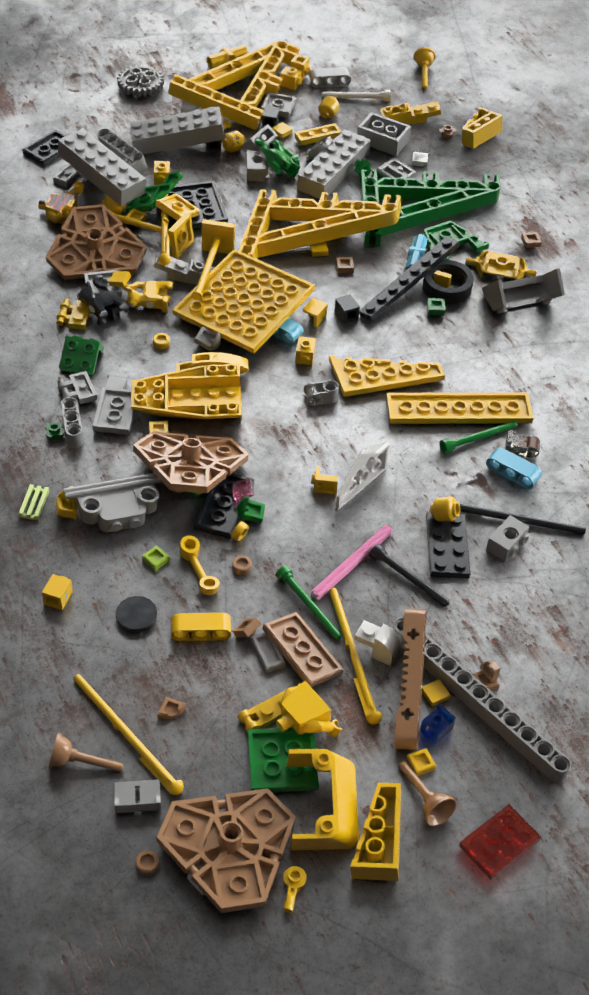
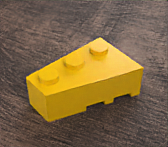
M479 107L478 112L474 113L473 118L468 120L462 128V145L474 149L502 132L503 115Z

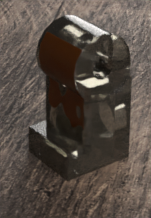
M508 430L505 450L525 458H534L539 455V438L515 435L516 431Z

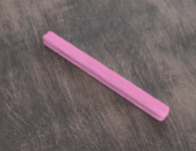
M384 525L319 583L311 591V596L316 600H320L363 561L376 544H381L392 534V528Z

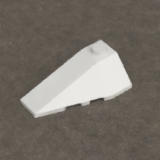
M390 443L373 444L359 453L357 460L337 494L336 509L339 510L387 469Z

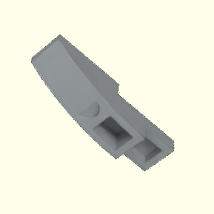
M157 253L153 267L167 272V278L184 283L198 284L205 265L204 263L191 259L190 263L171 257V262L163 266L158 262V257L161 253Z

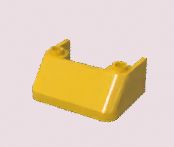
M289 749L287 767L313 766L319 772H331L333 815H324L317 820L315 834H292L290 850L354 848L359 840L354 764L350 760L327 749Z

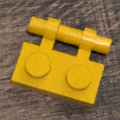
M65 298L60 305V312H58L56 317L57 325L62 326L63 323H68L71 329L86 330L91 315L88 306L78 300H75V304L72 305L70 304V299Z

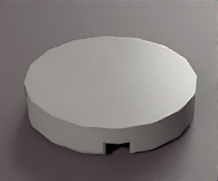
M328 136L315 143L312 150L309 148L305 155L308 159L314 157L333 142L332 138Z

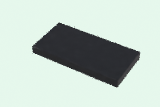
M232 473L210 490L194 523V530L231 539V534L240 518L236 510L237 506L244 497L250 495L254 479Z

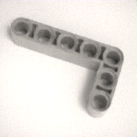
M107 128L97 132L99 141L137 172L143 174L147 171L148 166L143 153Z

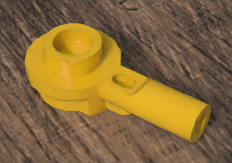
M298 866L289 867L283 875V881L287 889L283 909L286 913L293 912L296 893L305 885L307 880L305 871Z

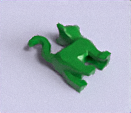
M260 139L254 141L261 147L266 162L275 173L280 174V169H282L289 177L295 178L301 167L293 162L278 141L275 142L273 149H268L267 144Z

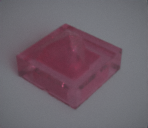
M250 477L232 484L236 502L241 501L246 496H254L253 482Z

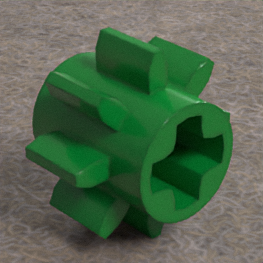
M364 158L361 161L357 159L353 164L355 167L353 171L361 176V169L367 170L366 176H369L372 171L370 169L371 164Z

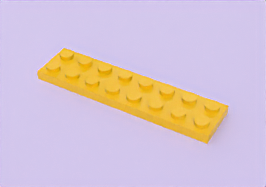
M387 393L386 395L389 424L509 423L513 421L517 423H533L534 419L528 393Z

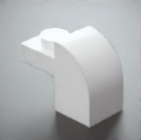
M364 620L355 634L354 640L373 648V659L391 666L400 649V638L392 628L385 624L379 627Z

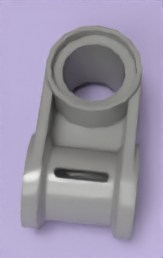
M334 380L310 382L303 388L304 393L307 395L306 402L309 406L333 404L338 401L339 385Z

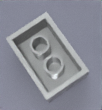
M371 112L358 126L357 134L370 139V147L397 156L410 140L411 126Z

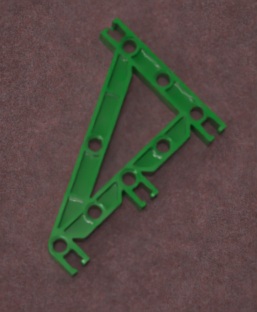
M361 169V201H372L379 204V199H384L385 195H391L390 200H396V195H401V200L420 201L402 206L399 220L396 224L363 232L364 246H370L369 238H376L375 246L380 247L381 236L497 202L501 189L499 174L494 175L493 182L488 181L489 174L483 175L482 182L477 180L448 179L439 182L438 172H434L433 179L430 180L427 179L428 172H422L421 181L417 178L389 177L377 180V170H372V177H365L367 170Z

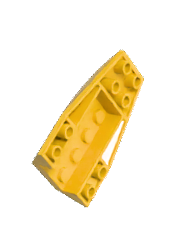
M240 363L201 365L132 380L131 409L170 418H241Z

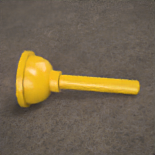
M429 47L417 49L413 56L416 64L422 68V89L424 90L428 88L427 68L431 66L436 58L435 51Z

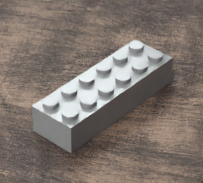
M219 106L130 123L132 145L143 154L225 139Z
M83 128L58 140V155L120 206L145 193L146 178Z
M349 130L341 132L327 148L298 174L297 190L320 199L322 192H327L329 196L353 172L355 161L357 159L361 161L362 158L366 159L369 156L371 140Z

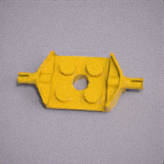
M483 251L476 259L466 257L465 264L475 265L480 277H482L483 273L519 280L523 279L524 276L535 277L537 274V270L528 269L525 259L522 257L491 251Z

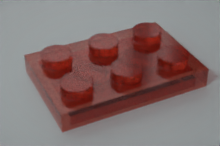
M508 804L460 841L459 847L492 880L538 843L541 836Z

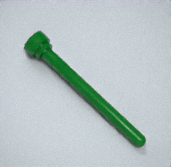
M513 421L455 440L446 438L440 440L439 447L443 454L453 452L455 447L514 429L518 424Z
M287 565L279 568L275 574L278 580L288 584L335 640H339L341 633L293 579V571Z

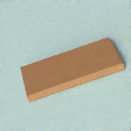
M297 612L263 624L262 630L300 678L306 681L310 687L342 675L344 669Z

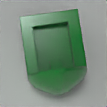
M246 496L240 501L236 510L241 519L261 524L265 504L249 500V496Z

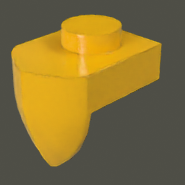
M60 492L55 502L57 515L76 519L78 510L74 498L66 499L64 492Z

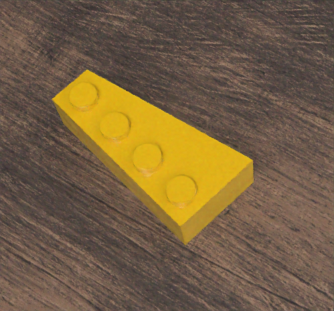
M401 783L377 784L369 808L370 811L367 820H365L354 859H352L350 865L352 879L399 880Z

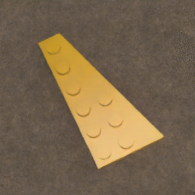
M329 355L330 365L344 397L445 380V373L440 363L418 362L417 364H409L403 360H400V363H395L388 359L363 358L361 360H352V357L336 359L335 356Z

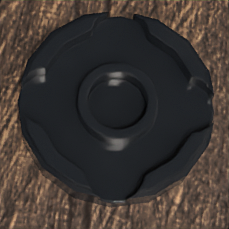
M132 596L121 601L118 605L116 619L123 630L129 633H142L143 630H149L156 623L157 609L150 599L143 596Z

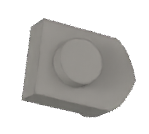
M202 326L194 342L209 351H214L219 348L221 336L219 332L216 335Z

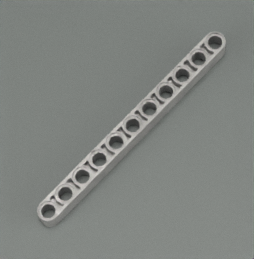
M400 617L395 620L393 630L400 638V647L405 651L403 639L404 617ZM426 635L424 668L437 680L440 679L449 691L554 783L564 782L571 768L570 760Z

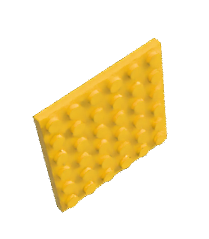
M233 249L208 274L202 291V299L194 300L192 298V293L196 290L195 287L172 309L173 315L200 328L203 326L216 335L219 332L221 338L255 354L315 291V285Z

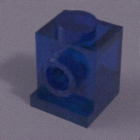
M439 704L433 712L421 721L420 730L427 739H431L436 744L453 729L456 717Z

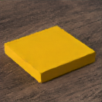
M178 194L159 199L155 206L177 221L184 213L191 214L192 218L199 215L200 212L197 207Z

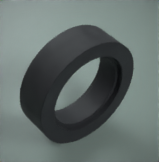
M443 260L424 277L423 290L430 298L445 299V304L460 303L471 295L474 275L466 265L460 262ZM437 270L451 274L452 277L462 281L463 285L458 288L442 287L433 281L434 273Z

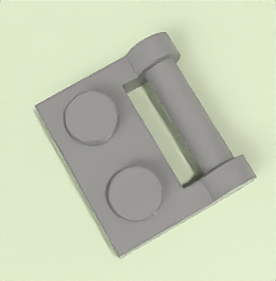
M395 158L376 169L377 176L416 177L415 170Z

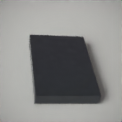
M55 129L23 148V154L45 166L60 157L58 155V140L66 135Z

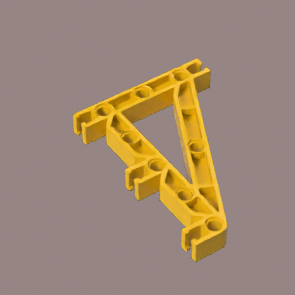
M276 41L190 79L175 74L173 80L170 81L168 94L203 109L219 106L222 117L257 130L264 112L257 108L264 94H268V92L277 94L279 92L282 78L276 76L282 63L291 66V61L296 54L299 55L300 48L285 41ZM257 73L240 101L216 91Z
M260 190L238 251L258 259L394 225L398 222L401 212V195H396L395 203H390L391 195H385L383 203L380 205L372 201L342 200L338 202V193H333V198L330 201L327 200V192H322L319 202H316L314 199L301 198L277 199L276 190H271V196L266 198L267 191ZM271 220L306 221L305 223L268 231Z

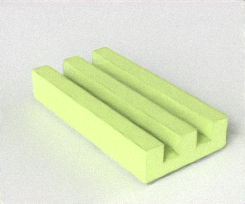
M30 484L19 511V518L39 520L49 494V487L42 489L41 486H37L35 488L34 485ZM39 494H42V496H41V498H40V501H39V504H38V506H37V509H36V511H35V514L32 515V512H33V510H34V508H35V505H36L37 499H38V497H39ZM31 498H32L31 504H30L29 509H28V511H27L28 505H29L30 500H31Z

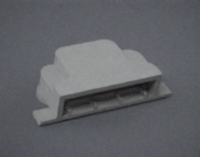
M154 473L64 488L63 492L66 499L74 498L75 505L84 523H98L100 530L103 532H117L123 529L142 526L145 522V515L155 512L159 500V492L154 488L153 484L161 483L162 481Z

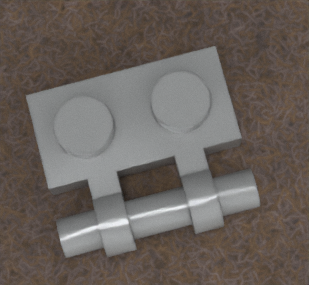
M87 371L69 375V381H64L62 378L57 381L58 390L63 394L62 399L73 397L80 404L97 400V393Z

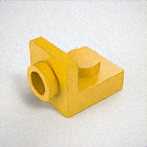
M317 466L316 473H312L311 484H314V492L336 495L338 476L320 474V467Z

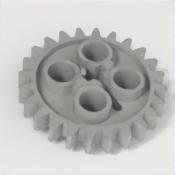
M135 65V67L130 66V69L125 68V71L121 70V73H118L117 83L119 89L123 90V93L127 92V95L133 94V96L138 95V97L144 95L146 97V94L152 96V93L157 94V91H161V88H163L164 75H162V72H158V69L154 70V67L149 68L148 65L146 67H143V65L138 67Z

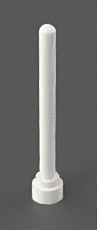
M384 90L381 93L322 92L321 94L323 98L327 96L335 98H369L390 102V90Z

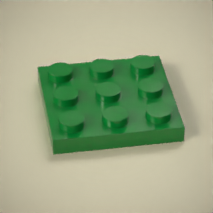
M279 728L248 730L251 791L267 788L271 792L319 790L318 771L313 766L287 767L289 749H315L314 733L300 735L294 728H289L284 732Z

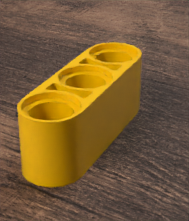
M179 613L171 617V638L173 640L216 641L226 640L231 637V617L227 613Z

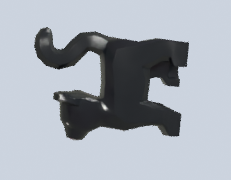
M102 275L95 276L92 282L96 288L105 292L94 295L91 284L87 281L86 287L82 288L80 293L77 294V299L85 303L90 312L97 317L99 326L106 324L105 317L108 316L107 311L112 313L111 318L113 321L120 319L121 311L127 313L129 310V306L109 285L99 282L103 279Z

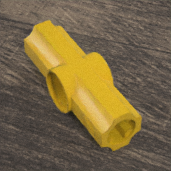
M241 45L232 49L222 48L219 53L206 58L208 67L213 69L248 54L247 47Z

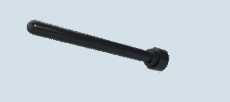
M376 544L372 548L369 557L375 561H383L443 606L450 604L449 599L388 556L385 548L380 544Z

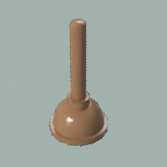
M61 733L57 734L48 766L51 769L53 767H62L68 761L74 763L75 760L122 772L124 768L123 763L77 752V749L72 748L70 740L63 737Z
M401 762L398 766L399 769L423 796V801L425 802L423 812L429 826H437L444 823L454 813L457 802L451 796L430 792L407 763Z

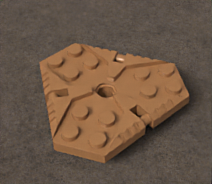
M104 204L73 207L61 228L62 235H57L46 255V262L64 280L84 278V273L109 270L136 273L147 252V246L128 228L123 229V223Z
M151 432L133 445V452L170 490L175 492L208 493L226 479L227 476L245 464L249 457V454L232 438L196 435L195 439L188 438L187 434Z
M268 788L225 794L223 800H217L216 796L172 801L157 835L156 842L182 868L184 873H189L192 876L191 880L203 891V894L208 897L221 913L263 907L266 904L280 862L278 860L283 857L296 816ZM226 808L225 812H219V809ZM201 864L203 867L199 870L197 866Z

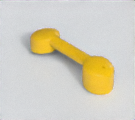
M190 535L185 536L181 539L179 552L183 559L190 561L200 580L199 591L204 595L217 593L219 580L213 576H206L197 559L200 549L198 539Z

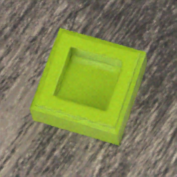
M156 545L142 555V561L154 571H157L170 561V556Z

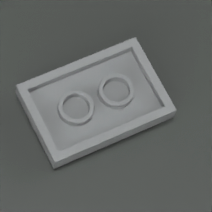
M102 388L92 425L93 431L130 434L135 410L131 409V390Z

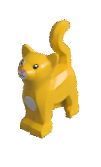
M147 281L135 282L130 285L126 284L125 287H122L128 293L126 304L132 308L139 306L149 309L158 308L167 313V305L171 301V297L167 293L168 289H173V282ZM140 288L143 290V292L140 294L135 290Z

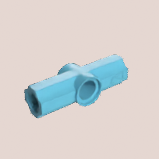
M418 234L414 236L412 246L409 247L405 271L426 254L428 239L425 235Z

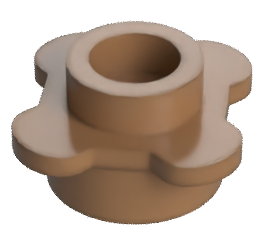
M444 125L443 128L439 129L444 138H452L453 133L457 131L451 125Z

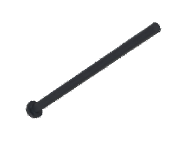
M460 504V512L506 520L511 515L524 524L583 535L586 532V527Z

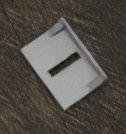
M160 779L114 782L115 813L161 810ZM135 788L140 789V803H135Z

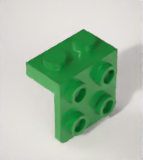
M75 335L72 337L66 336L59 369L71 373L87 371L88 376H92L95 371L98 353L103 354L104 346L97 339L90 338L88 340Z

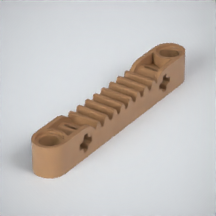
M405 609L403 639L405 660H403L401 706L396 713L395 749L418 750L427 622L426 609Z

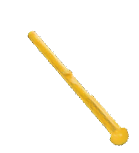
M162 210L161 255L158 257V262L166 266L171 262V257L169 256L168 214Z
M331 588L329 594L343 633L346 649L350 648L351 661L357 678H354V682L366 715V720L368 723L376 725L381 722L382 713L376 710L337 589Z
M80 674L75 675L73 678L75 683L111 721L113 727L117 731L120 730L129 743L142 756L139 758L140 761L157 779H160V783L171 795H179L184 789L182 780L176 781Z

